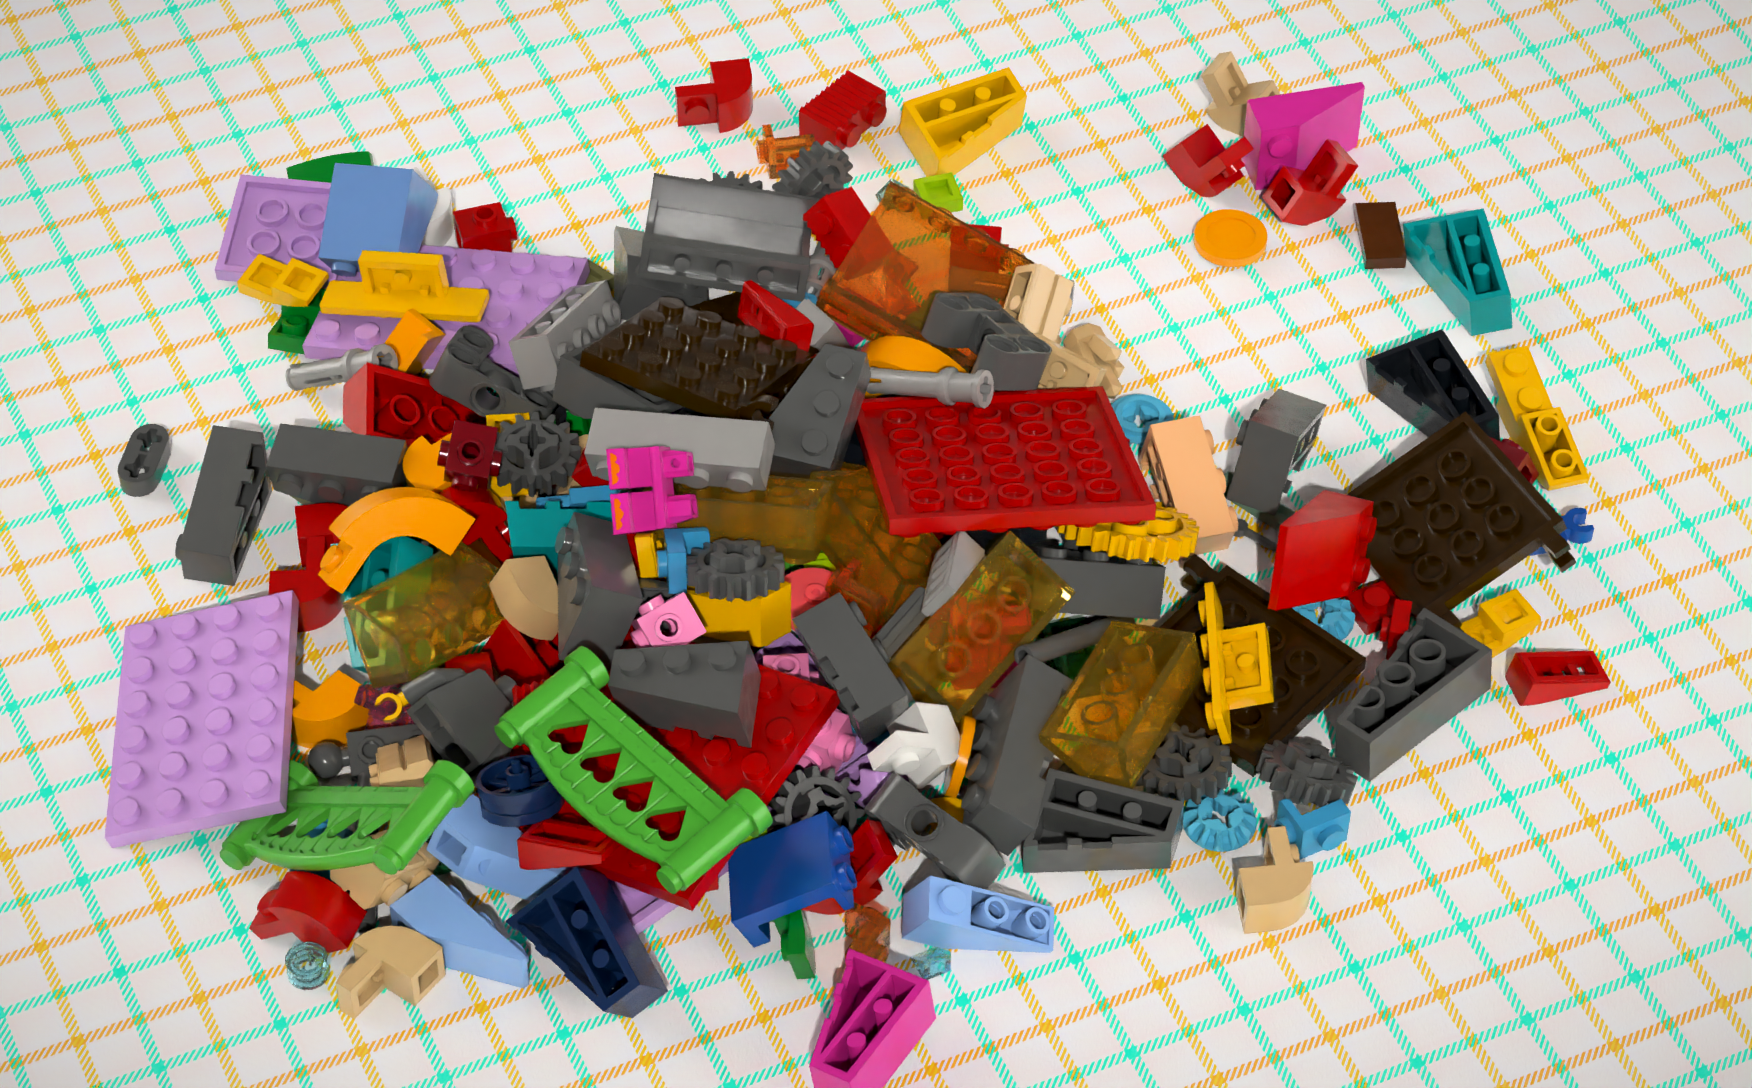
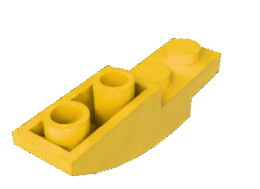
M1528 346L1488 353L1485 363L1499 396L1496 408L1511 440L1530 455L1539 472L1538 482L1547 491L1588 483V473L1560 407L1553 408Z

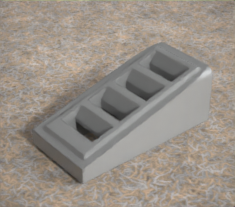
M804 299L795 308L814 324L810 346L821 350L826 343L852 349L836 323L809 299Z
M957 531L935 553L921 612L926 617L932 616L957 592L985 556V550L965 531Z

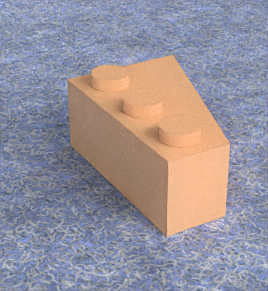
M1200 415L1151 424L1138 458L1141 471L1150 469L1156 483L1155 485H1150V492L1154 500L1161 498L1164 508L1175 507L1177 508V513L1188 514V519L1197 521L1196 526L1200 528L1195 553H1190L1189 556L1228 549L1234 533L1238 531L1236 511L1233 506L1228 507L1224 496L1226 492L1225 475L1221 468H1216L1213 460V436L1209 429L1204 430Z

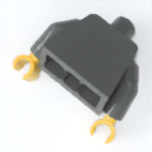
M433 668L401 687L402 692L399 694L384 693L375 702V707H378L387 700L393 701L397 705L396 712L383 719L385 723H392L398 720L402 714V707L410 704L411 707L406 710L407 714L443 760L458 765L470 776L474 784L473 793L478 789L476 778L480 771L491 763L511 755L512 748L504 745L494 730V726L499 723V718L513 707L511 705L513 702L512 689L517 683L509 676L503 675L493 682L486 671L482 669H477L467 674L461 668Z

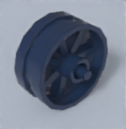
M532 755L506 757L493 762L482 769L476 778L482 817L491 824L502 827H520L536 824L555 815L565 803L564 798L545 776Z

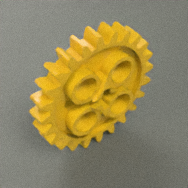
M1155 502V520L1141 521L1135 525H1123L1114 522L1097 523V525L1089 528L1077 527L1075 525L1055 526L1058 527V533L1065 534L1064 538L1066 540H1076L1077 546H1091L1092 552L1106 551L1109 557L1117 556L1126 560L1141 559L1144 562H1149V558H1154L1160 562H1165L1166 557L1176 561L1179 560L1180 556L1188 558L1190 553H1195L1200 528L1196 526V520L1188 519V514L1177 513V508L1175 507L1164 508L1162 507V502Z

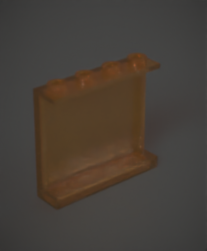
M890 181L883 199L832 279L829 278L822 288L816 306L833 321L870 342L884 336H905L917 339L939 349L956 361L968 373H971L977 358L973 351L969 348L937 346L926 340L921 334L935 295L941 292L979 293L993 298L1004 308L1015 268L1017 266L1034 264L1035 262L1026 258L1021 251L1009 248L991 238L984 230L972 227L957 219L949 210L936 207L920 198L912 189L901 187Z

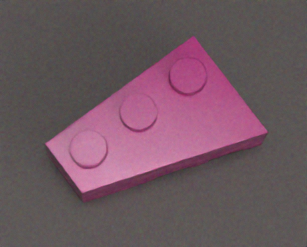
M849 948L845 958L846 968L841 983L836 984L833 993L834 1003L829 1018L824 1020L809 1064L814 1088H883L936 1019L928 980Z

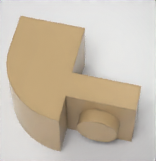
M1232 51L1219 53L1201 75L1206 88L1213 98L1212 103L1206 109L1208 115L1222 129L1244 137L1247 100L1281 95L1274 80L1248 84Z
M535 556L506 559L489 584L500 612L521 633L535 639L553 640L558 633V585L546 557Z
M1285 826L1267 828L1263 854L1265 866L1239 868L1235 897L1244 934L1270 932L1287 928L1296 923L1307 910L1314 872L1313 861L1300 862L1298 847L1296 844L1289 843Z
M383 926L361 934L353 941L356 962L347 965L336 981L340 1011L355 1020L385 988L413 1006H416L446 975L442 946L423 934L402 926Z

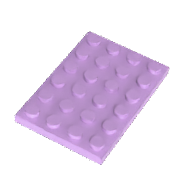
M421 245L418 253L443 255L449 287L487 289L490 296L480 322L429 320L446 335L422 369L434 370L447 344L456 332L463 326H471L482 330L493 340L494 346L488 356L492 360L491 362L519 377L508 342L569 287L585 284L590 273L588 259L501 252L487 249L477 250ZM356 272L354 277L338 275L337 280L362 282L360 272ZM319 311L302 345L305 358L320 360L340 358L349 349L356 348L369 351L374 345L386 342L401 318L323 314Z
M293 590L125 626L105 839L111 848L286 812L299 600Z

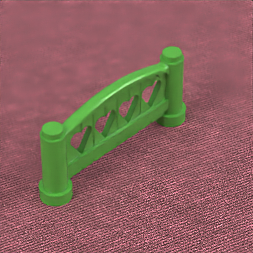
M579 646L565 657L564 667L499 718V723L494 726L496 735L507 747L513 748L516 745L521 746L525 744L529 748L535 761L554 788L583 818L617 843L658 863L661 868L656 872V876L662 886L672 894H676L679 890L685 891L747 837H758L773 823L768 808L755 793L747 788H741L725 801L599 690L609 682V674L600 659L584 646ZM588 724L582 748L575 754L565 753L561 749V743L553 742L548 737L552 731ZM620 753L614 777L607 783L596 781L593 771L584 770L580 766L582 761L587 758ZM653 781L647 805L642 811H630L626 807V800H619L613 796L614 790L618 787ZM686 810L680 834L673 841L661 839L659 830L649 828L645 823L651 816Z
M290 760L286 812L241 821L222 843V850L219 854L224 863L235 870H241L244 866H249L257 857L262 861L279 867L306 871L335 870L375 863L383 872L394 875L398 870H403L451 809L461 807L474 791V784L470 776L458 765L447 760H438L424 776V787L320 786L317 778L308 768L296 761ZM298 819L296 828L291 834L285 837H281L279 834L275 835ZM328 819L327 828L322 834L315 838L306 835ZM359 819L358 828L351 836L344 839L341 836H336ZM390 820L389 829L382 837L378 839H373L371 836L366 837Z

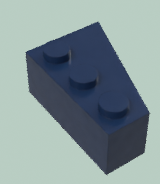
M576 866L505 921L514 930L520 931L530 940L543 957L549 958L565 973L564 976L603 1012L634 1018L668 992L604 874Z

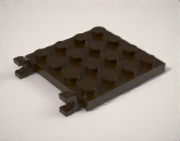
M661 297L582 350L579 366L709 417L769 422L772 431L774 422L764 418L760 409L771 412L778 407L779 399L773 397V395L795 378L799 379L818 353L811 357V353L797 348V345L791 341L772 339L760 334L754 327L738 326L722 320V317L717 313L698 311L685 306L684 302L680 299Z
M1466 411L1347 494L1374 501L1372 517H1376L1377 526L1372 541L1367 545L1366 558H1369L1371 561L1370 568L1381 581H1384L1397 599L1413 601L1411 617L1415 621L1423 608H1426L1463 631L1460 628L1462 626L1460 620L1450 610L1540 547L1545 549L1549 558L1562 573L1576 564L1575 558L1569 552L1571 549L1570 545L1560 535V533L1567 529L1563 518Z
M1194 554L1183 565V570L1189 573V575L1182 580V587L1196 594L1135 650L1126 646L1119 637L1109 632L1098 643V648L1104 651V653L1098 657L1097 664L1108 671L1114 672L1113 680L1174 723L1180 727L1187 725L1189 733H1195L1200 728H1204L1206 738L1219 735L1217 729H1209L1205 713V703L1212 702V695H1207L1203 680V668L1210 667L1209 660L1205 661L1202 652L1200 636L1207 633V627H1203L1198 607V601L1205 600L1204 583L1214 582L1223 610L1224 630L1265 623L1269 633L1274 702L1230 710L1232 743L1224 744L1230 748L1232 763L1254 777L1258 773L1256 767L1264 745L1266 743L1272 745L1274 740H1279L1287 745L1288 739L1292 740L1365 669L1366 657L1292 608L1277 611L1268 609L1270 593L1228 565L1220 572H1217L1202 558Z

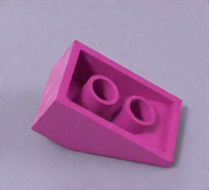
M1363 82L1247 100L1244 136L1254 150L1244 156L1242 161L1245 164L1255 191L1267 189L1283 166L1305 170L1326 139L1338 141L1346 152L1357 147L1365 90Z

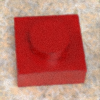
M1384 581L1358 589L1345 596V600H1350L1351 611L1355 613V622L1366 636L1381 630L1383 615L1392 616L1394 601L1397 599Z
M1395 599L1392 616L1383 615L1379 641L1388 643L1387 660L1396 651L1398 640L1405 631L1409 630L1413 601Z

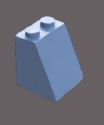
M335 163L318 258L331 268L332 273L345 277H354L356 272H360L358 259L362 250L418 253L437 203L438 193L413 169Z

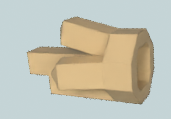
M1087 323L1072 329L1063 341L1064 347L1107 370L1100 386L1104 387L1108 398L1115 399L1123 388L1118 380L1125 368L1118 360L1122 350L1106 337L1100 326Z

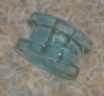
M314 942L296 944L289 949L285 956L287 977L295 988L313 990L322 986L327 981L330 975L328 954L320 944ZM304 962H309V965L312 966L315 962L316 967L310 970H306L305 966H303L300 970L299 965Z

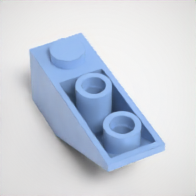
M474 794L470 795L461 807L451 809L433 832L426 848L428 852L461 878L528 901L534 900L571 871L568 867L539 870L520 869L517 839L523 832L516 827H502L489 823L482 817L480 800Z
M434 874L390 905L392 926L413 929L442 946L446 968L523 989L529 985L527 965L529 958L524 948L516 940H507L497 931L494 922L488 915L483 912L477 913L473 910L456 887L453 885L446 886Z
M930 875L903 895L902 939L942 949L1051 953L1054 944V907Z

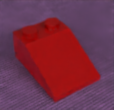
M1323 490L1280 524L1268 609L1277 611L1345 597L1359 585L1366 582L1371 565L1370 559L1366 558L1367 545L1372 541L1377 526L1376 517H1372L1374 501Z

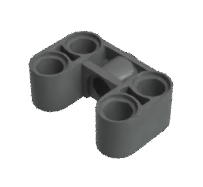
M937 293L921 331L922 336L926 340L937 346L969 348L973 351L977 358L971 373H976L980 369L990 371L994 380V390L997 391L1036 390L1052 352L1049 344L1036 337L1023 324L1018 322L1002 308L999 302L979 293Z
M461 327L447 344L430 376L429 382L435 391L457 401L485 418L486 415L529 413L531 420L533 412H538L540 420H546L547 417L554 413L559 406L558 403L552 400L554 390L541 392L540 387L524 390L520 378L495 365L488 358L494 346L490 336L475 327ZM486 387L493 388L495 391H497L499 397L491 395L486 389Z
M892 773L863 808L871 820L881 822L889 840L905 851H908L911 846L934 862L947 880L987 890L1006 867L997 850L986 838L967 824L959 822L896 773ZM930 823H938L933 833L927 836H920Z

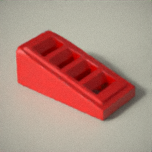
M744 281L737 313L738 318L746 326L756 328L764 336L775 340L791 341L797 345V348L809 352L814 329L813 322L754 281Z
M1594 651L1515 653L1505 675L1506 681L1520 706L1537 705L1607 689L1611 683ZM1581 667L1585 675H1580L1577 668Z
M546 819L533 824L517 839L520 869L524 870L602 864L621 845L596 827L553 819Z

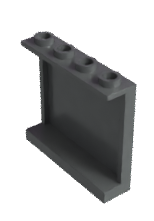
M654 173L638 277L742 293L744 281L752 280L780 299L802 302L805 298L811 259L809 257L811 229L807 227V221H803V214L815 204L816 198Z

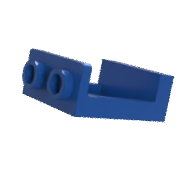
M825 811L738 846L728 860L731 922L754 948L771 942L769 924L771 920L828 898H834L845 911L854 908L853 889L857 887V879L850 861V853L854 851V843L848 829L844 825L839 826L831 815Z

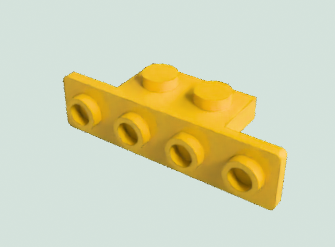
M362 250L358 259L362 282L330 281L319 306L323 314L402 318L407 310L414 308L427 320L480 322L490 296L487 289L449 287L443 255Z
M1214 582L1204 583L1205 600L1198 601L1201 623L1203 627H1207V633L1200 636L1201 647L1205 661L1209 660L1210 667L1203 668L1205 689L1207 695H1212V702L1205 703V713L1209 729H1217L1222 745L1232 743L1230 710L1274 702L1269 633L1265 623L1224 630L1222 606Z

